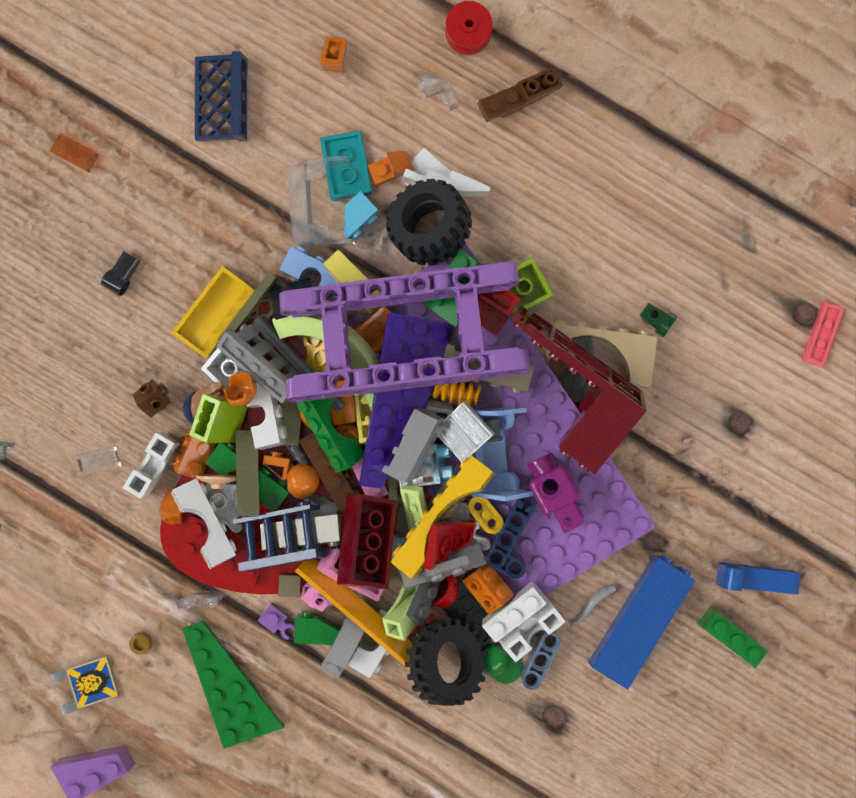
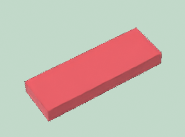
M826 301L822 302L801 361L820 368L825 366L845 308Z

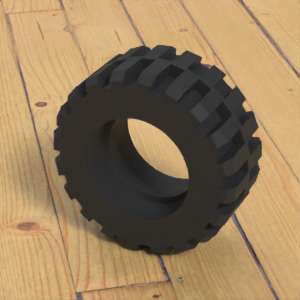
M427 179L426 182L419 180L416 181L415 185L409 184L405 187V191H400L396 195L397 199L392 201L390 205L391 211L387 212L386 219L388 222H386V230L389 232L388 236L403 256L411 262H416L418 265H426L427 262L429 266L436 265L438 261L443 263L451 255L454 257L458 253L457 250L459 248L462 249L466 244L464 240L469 238L471 233L469 228L472 227L470 209L456 188L451 184H447L446 181L439 179L436 182L435 179ZM432 211H444L443 218L435 229L425 234H414L417 223L424 215Z

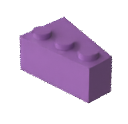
M126 745L88 754L82 753L73 757H61L51 766V769L67 798H84L128 773L136 763Z

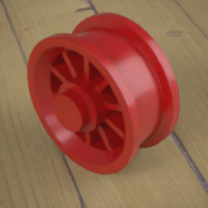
M463 1L456 4L449 11L446 18L445 35L449 46L457 53L474 55L481 52L488 45L492 31V18L489 11L482 4L475 1Z

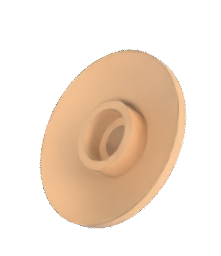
M221 474L196 475V478L200 481L211 484L212 489H224V484L236 481V475L230 474L223 476Z

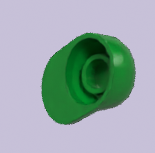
M490 643L481 649L487 653V656L483 657V664H488L487 669H483L484 674L489 675L502 684H509L518 679L522 670L520 660L515 662L502 645Z

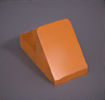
M326 36L320 58V65L323 70L344 73L347 38Z
M407 151L386 153L387 158L368 165L375 186L403 176L406 169L414 171Z

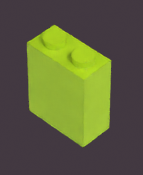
M202 394L189 435L205 443H236L235 432L241 429L248 408L247 405L233 406L226 401V396Z

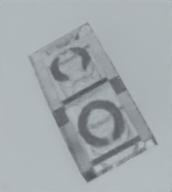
M220 591L194 592L178 598L175 603L178 609L184 606L186 609L196 606L198 602L201 608L208 606L210 609L221 604L220 600L225 597V594Z

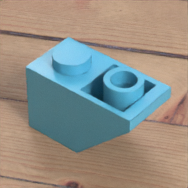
M361 191L345 205L344 236L348 242L352 239L354 241L363 234L362 230L367 225H373L378 219V209Z

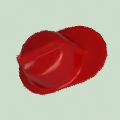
M450 575L441 581L437 596L433 600L431 607L439 606L442 609H446L456 600L459 589L456 581L457 576Z

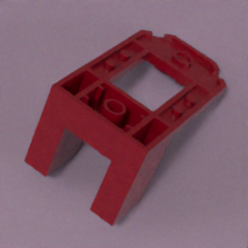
M520 305L512 317L515 321L514 325L530 336V341L539 348L545 347L549 350V355L558 362L562 360L569 365L567 368L577 376L582 374L586 377V382L591 386L576 406L580 416L559 441V448L565 457L569 459L572 457L578 461V465L583 470L596 474L646 413L647 409L643 391L538 314L533 313L531 316L527 314L528 310Z

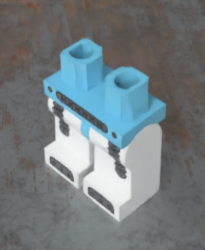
M442 442L434 443L436 448L432 456L428 457L425 463L427 469L424 475L407 483L399 481L400 488L403 485L418 487L440 484L448 481L451 476H456L455 465L446 466L445 458L453 457L454 453L447 445H442Z

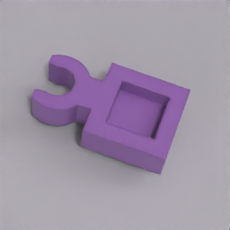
M273 603L269 605L258 619L272 633L279 629L282 637L286 640L291 637L286 632V628H291L295 631V623L286 622L285 619L288 615Z

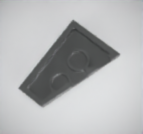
M591 336L572 339L594 355ZM566 363L562 387L573 403L580 402L591 386L586 382L587 378L582 374L577 376L567 368L569 365Z

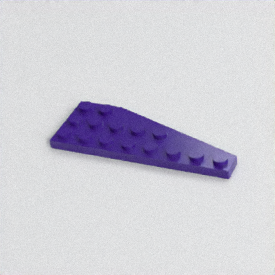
M388 312L379 364L396 362V364L410 363L417 359L440 356L444 358L452 324ZM429 368L425 370L424 375H433L435 369ZM383 374L379 381L385 382L389 380L390 375ZM434 386L374 393L359 480L360 486L383 488L389 475L382 472L385 465L390 466L395 456L392 451L394 447L399 448L404 436L402 432L414 409L424 408Z

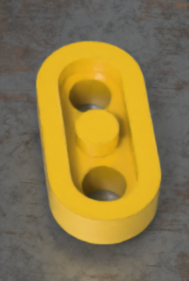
M472 497L467 504V509L471 516L486 533L496 534L500 532L503 526V519L486 498ZM477 502L481 504L479 511L474 508ZM490 519H493L495 522L493 527L488 526Z

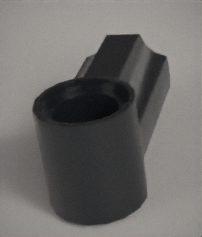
M123 251L114 267L104 274L101 285L116 295L122 296L127 291L130 285V278L141 261Z

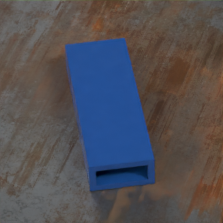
M655 555L652 557L588 661L593 669L627 690L695 582L694 579L689 577L691 572L681 566L679 569L671 566L673 561L663 555L660 558Z

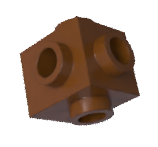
M153 379L143 384L139 390L132 394L136 405L150 418L171 403L167 395L169 393L168 389L162 383L158 384Z

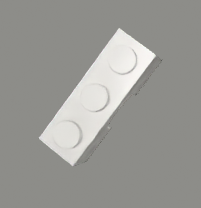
M256 382V396L247 407L253 409L263 407L265 410V420L262 424L251 427L255 449L264 450L285 445L287 431L285 426H282V408L278 405L277 399Z
M156 432L145 450L147 455L137 469L132 471L123 489L140 499L149 497L179 447L180 442L164 432Z
M532 581L518 591L516 597L509 604L484 617L482 627L496 643L547 605L546 596L535 582Z
M547 597V605L499 640L504 650L515 662L532 650L530 639L535 633L544 630L550 635L566 622Z
M381 606L378 614L384 617L389 609ZM360 642L348 665L370 678L373 673H378L383 664L380 660L384 654L388 656L389 652L379 644L367 646Z

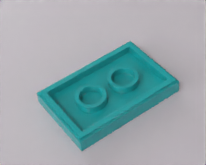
M361 131L320 138L331 201L355 197L360 191L364 195L373 194Z

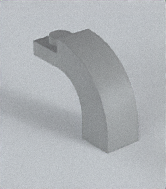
M347 616L320 667L338 678L346 668L364 633Z

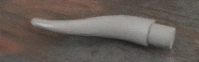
M611 584L596 591L588 600L583 613L577 620L571 623V626L573 627L581 623L599 602L616 592L614 585Z

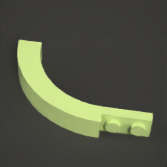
M322 314L296 318L288 316L278 320L272 319L280 339L288 336L305 335L324 341ZM348 325L351 365L353 369L369 368V365L379 364V360L372 348ZM374 393L365 394L372 409Z
M403 485L400 491L410 531L413 527L416 529L421 523L419 518L427 510L423 487ZM419 585L407 589L402 586L393 606L382 618L386 636L404 641L416 624L406 613Z

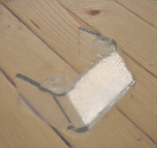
M348 156L311 158L293 164L289 168L288 186L292 242L296 247L313 249L356 246V242L353 239L331 240L329 228L321 223L313 224L310 181L322 179L326 175L327 167L351 166Z

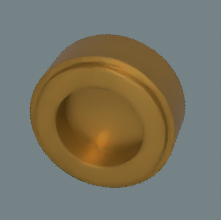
M146 632L136 633L129 642L131 651L138 655L145 654L152 647L151 636Z

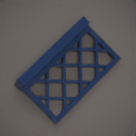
M232 51V54L195 57V141L197 142L220 140L247 141L248 58L241 51ZM224 61H231V68L224 74L219 67ZM210 62L213 67L204 75L201 72V63ZM218 70L223 76L214 85L209 78ZM228 80L231 83V88L224 95L219 88ZM208 81L213 88L204 96L201 93V87ZM218 91L223 97L214 105L209 99ZM228 101L230 103V110L224 115L219 108ZM208 102L213 108L204 116L201 113V108ZM218 112L223 118L214 126L209 119ZM226 121L230 124V134H222L219 131ZM208 123L213 129L208 135H201V128Z

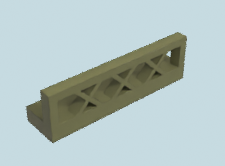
M269 272L218 338V341L229 329L235 333L239 332L240 327L246 324L249 319L262 316L268 322L273 316L269 289H272L276 283L280 286L285 284ZM263 302H270L271 310L269 313L260 315L259 305Z

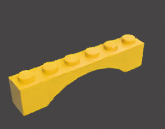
M474 456L466 457L459 466L461 469L456 476H451L447 481V489L443 494L440 492L432 502L434 506L430 511L426 510L419 518L421 523L416 529L413 527L405 537L408 539L403 546L399 545L393 552L392 556L394 558L391 563L410 579L416 578L424 568L429 540L428 533L431 524H437L442 514L459 499L469 494L483 491L496 474Z

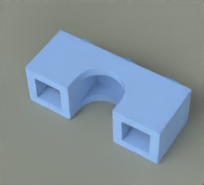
M290 247L279 269L282 273L298 281L302 280L307 272L318 271L321 274L319 286L338 284L322 265L326 260L319 256H316V258L309 256V252L301 247H297V249Z

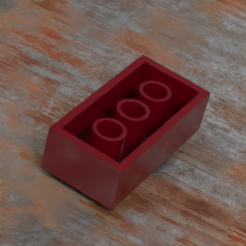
M364 494L346 496L337 585L367 589H389L397 501Z

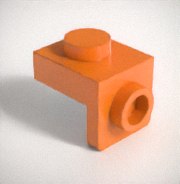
M271 451L270 454L264 455L263 464L284 467L282 480H287L289 471L295 466V463H292V458L285 457L282 452Z
M167 488L159 509L160 517L168 524H181L183 512H180L171 495L173 489Z

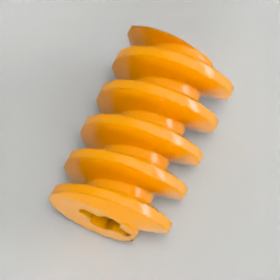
M465 382L436 385L433 397L437 399L441 394V399L444 402L450 397V404H454L458 400V406L466 401L470 407L474 405L475 409L482 385H479L476 390L474 389L473 382L468 387L465 386Z

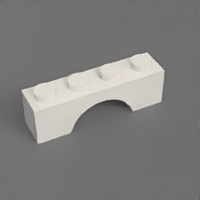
M196 478L173 489L171 495L180 512L197 514L205 521L208 528V538L200 551L209 569H212L233 558L236 555L234 552L236 551V546L231 539H227L224 533L227 531L223 521H218L215 515L217 513L215 505L212 501L208 502L205 496L207 490L202 482L199 483Z

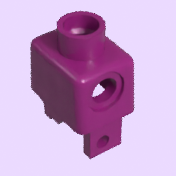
M551 453L529 463L527 466L533 475L529 482V487L544 515L550 519L551 512H553L564 534L584 524L583 519L585 517L575 501L581 497V492L567 466L564 463L556 464ZM553 479L558 483L559 487L556 490L550 491L546 489L544 481Z

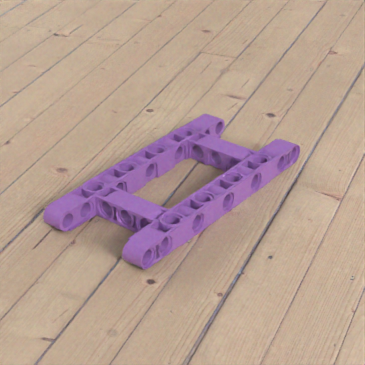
M502 262L281 292L279 294L281 315L296 318L322 314L326 371L293 375V378L285 380L287 401L303 402L531 372L529 350L515 347L484 351L477 294L510 290L511 287L519 285L517 264L515 262ZM462 279H468L469 283L463 285L460 284L459 281ZM418 285H425L423 290L415 289ZM374 291H382L378 296H372ZM332 296H338L335 301H328ZM455 297L462 351L458 357L441 358L440 356L417 359L410 363L396 364V362L369 365V368L352 370L346 311ZM472 363L481 365L478 370L469 369V365ZM429 368L435 369L433 375H424L425 370ZM383 374L390 375L389 380L385 382L379 381ZM338 380H345V384L342 387H335Z

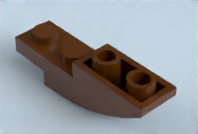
M552 67L518 81L515 86L479 100L477 105L487 123L498 117L504 118L532 105L560 89L563 84L555 68Z

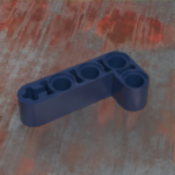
M534 494L530 496L532 503L529 502L525 511L521 509L524 499H516L487 555V562L492 568L513 579L521 578L526 569L524 558L512 550L537 506ZM517 514L521 515L523 522L516 524L512 521L511 517ZM508 533L512 535L513 540L511 542H504L501 536ZM499 552L503 558L496 561L492 558L491 554ZM516 562L522 568L519 571H514L510 565Z

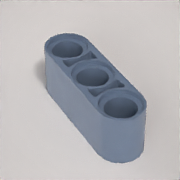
M544 630L540 632L521 670L520 676L525 688L536 690L541 685L560 647L561 642L556 631L550 634L555 636L551 644L544 642L548 633ZM538 655H545L546 657L543 662L538 663L535 661ZM535 674L536 678L534 681L529 682L525 680L526 676Z

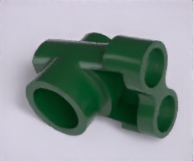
M650 303L646 304L639 315L642 317L643 322L656 329L655 333L661 337L667 334L677 319V316L670 311L666 313ZM651 311L655 312L656 318L651 317Z

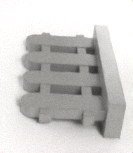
M243 324L237 333L231 329L227 330L216 347L241 369L249 373L257 383L280 403L287 400L285 380L293 378V375L300 374L274 349L267 339L263 340L258 336L260 332L253 324L249 326ZM252 340L257 344L254 347L248 344ZM268 354L273 358L270 361L264 358ZM285 368L289 373L283 375L280 371Z

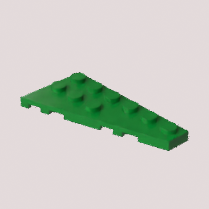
M204 620L182 628L223 749L284 728V723L273 713V709L263 700L259 694L260 692L241 667L237 666L231 654L220 644L218 637Z

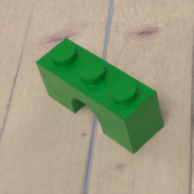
M710 607L697 623L754 668L759 665L768 653V650Z

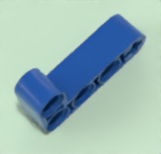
M719 562L716 585L733 591L751 589L799 594L801 573L785 569Z

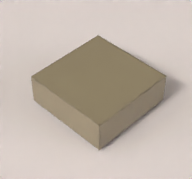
M280 574L278 596L300 597L301 576Z

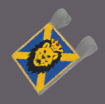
M108 655L55 671L50 675L52 683L68 678L74 701L65 703L60 708L62 715L120 695Z

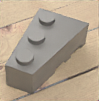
M422 407L414 409L402 432L404 436L399 448L394 447L392 451L395 456L390 466L385 465L382 472L403 483L422 477L427 469L425 463L428 457H431L435 451L436 445H434V442L443 432L444 425L442 424L445 418Z

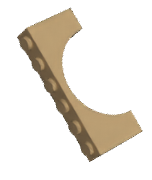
M555 320V323H550L571 339L591 336L605 342L620 357L628 381L636 387H651L657 337L651 336V332L638 331V334H632L629 329L618 328L617 331H609L607 326H597L594 329L588 328V324L576 323V326L567 325V321ZM535 345L548 364L551 357L549 355L550 351L545 347L539 348Z

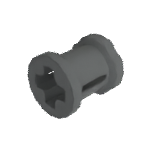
M501 418L482 419L495 433L486 442L502 441L503 436H500Z

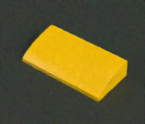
M222 266L171 334L206 359L219 343L218 338L255 290Z

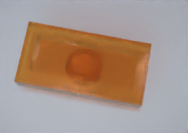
M59 133L50 150L51 153L88 173L99 155Z

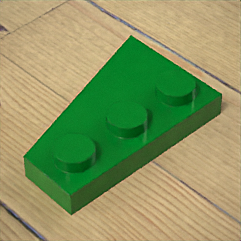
M460 250L447 269L479 266V262ZM462 279L459 283L465 285L469 283V280ZM455 297L430 300L423 303L452 325L459 328Z

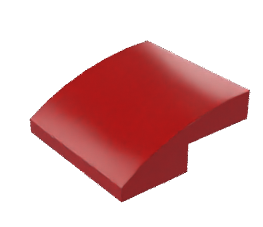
M509 290L477 294L481 327L496 337L520 300V297Z

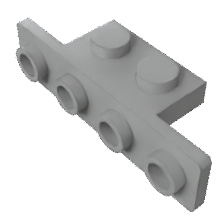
M480 544L463 548L457 553L453 551L448 555L447 560L444 562L438 561L436 567L432 570L423 568L414 579H410L401 570L398 569L403 587L407 589L430 581L433 583L439 582L450 575H461L467 570L485 565L486 560Z

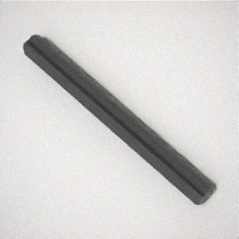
M262 316L257 317L253 321V326L299 374L316 373L283 338H279L277 331ZM340 397L333 398L334 401L331 407L338 412L343 409L345 402Z

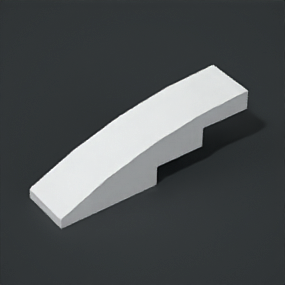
M406 169L403 174V182L415 185L416 181L419 180L426 182L427 179H435L436 182L439 179L446 181L447 184L453 185L463 197H487L491 188L453 170L449 177H445L430 169L426 177L409 169Z

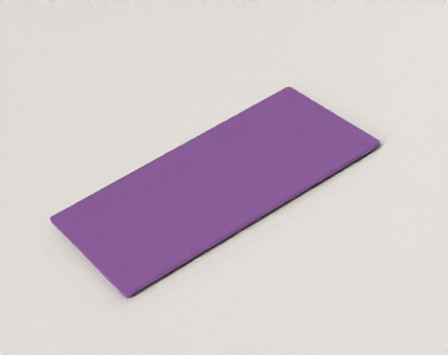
M467 244L462 249L459 248L457 252L463 251L478 262ZM451 255L443 263L438 261L436 265H428L418 273L445 270L456 255L454 257ZM418 285L415 289L423 290L425 285ZM425 301L387 306L393 313L451 324L423 304ZM360 312L347 323L354 329L369 314ZM513 312L497 337L481 327L484 351L515 347L529 350L530 363L535 365L529 390L519 394L510 391L511 387L502 385V388L490 386V382L481 380V383L466 381L465 386L468 387L473 382L475 390L479 385H482L476 407L474 409L473 405L471 408L473 410L504 407L527 408V412L514 414L513 426L510 429H504L507 471L514 472L519 478V490L530 489L529 482L533 475L527 465L551 453L556 464L564 463L567 466L581 492V497L575 501L585 517L583 519L585 523L564 534L554 513L551 512V518L548 519L537 502L533 514L512 550L523 557L526 562L524 575L519 579H513L495 569L514 593V596L504 604L505 606L516 597L518 591L532 581L547 596L655 527L654 522L610 457L594 474L591 471L586 472L578 465V461L572 457L569 459L560 452L559 441L580 416V412L535 345L530 341L529 336L514 325L515 321L512 319ZM452 325L448 344L453 343L461 346L459 328ZM381 351L374 352L380 362ZM434 386L429 398H431V400L444 402L441 399V394L437 399L433 397L435 389ZM450 397L445 402L450 403ZM458 400L452 404L453 410L458 407ZM437 437L436 440H435V442H434V443H441V442H442V445H446L439 437ZM453 454V457L445 458L446 466L455 465L456 473L458 474L461 470L459 466L462 462ZM553 479L544 481L546 489L550 491L556 490L559 487L558 483ZM441 484L425 485V487L433 497L441 487ZM468 495V497H467L464 501H462V502L468 503V501H469L473 496ZM531 497L523 498L524 504L521 509L524 511L529 502L532 503ZM487 499L500 514L504 523L516 499L509 501ZM475 503L474 508L479 511L481 504ZM517 514L511 517L512 521L516 524L523 522L521 515ZM490 519L488 526L493 527L495 522L493 519ZM481 527L476 530L477 535L489 538L491 545L498 534H488ZM508 533L501 536L504 542H511L513 540L512 535ZM489 549L482 550L486 561ZM499 552L491 554L492 558L496 561L503 558ZM516 562L510 565L514 571H519L522 568Z

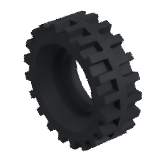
M457 619L425 623V627L416 630L418 636L411 637L410 639L413 646L406 649V654L410 655V660L405 662V667H410V674L406 676L408 680L414 681V685L411 687L414 692H421L419 698L421 700H429L428 704L440 706L464 705V701L474 699L472 693L480 692L479 682H485L486 677L482 675L483 669H487L488 664H483V657H486L487 653L482 651L480 647L484 644L483 640L476 639L475 637L478 632L475 629L468 630L470 624L467 622L460 623V620ZM448 641L456 646L461 660L459 675L452 683H447L443 680L437 665L441 646Z

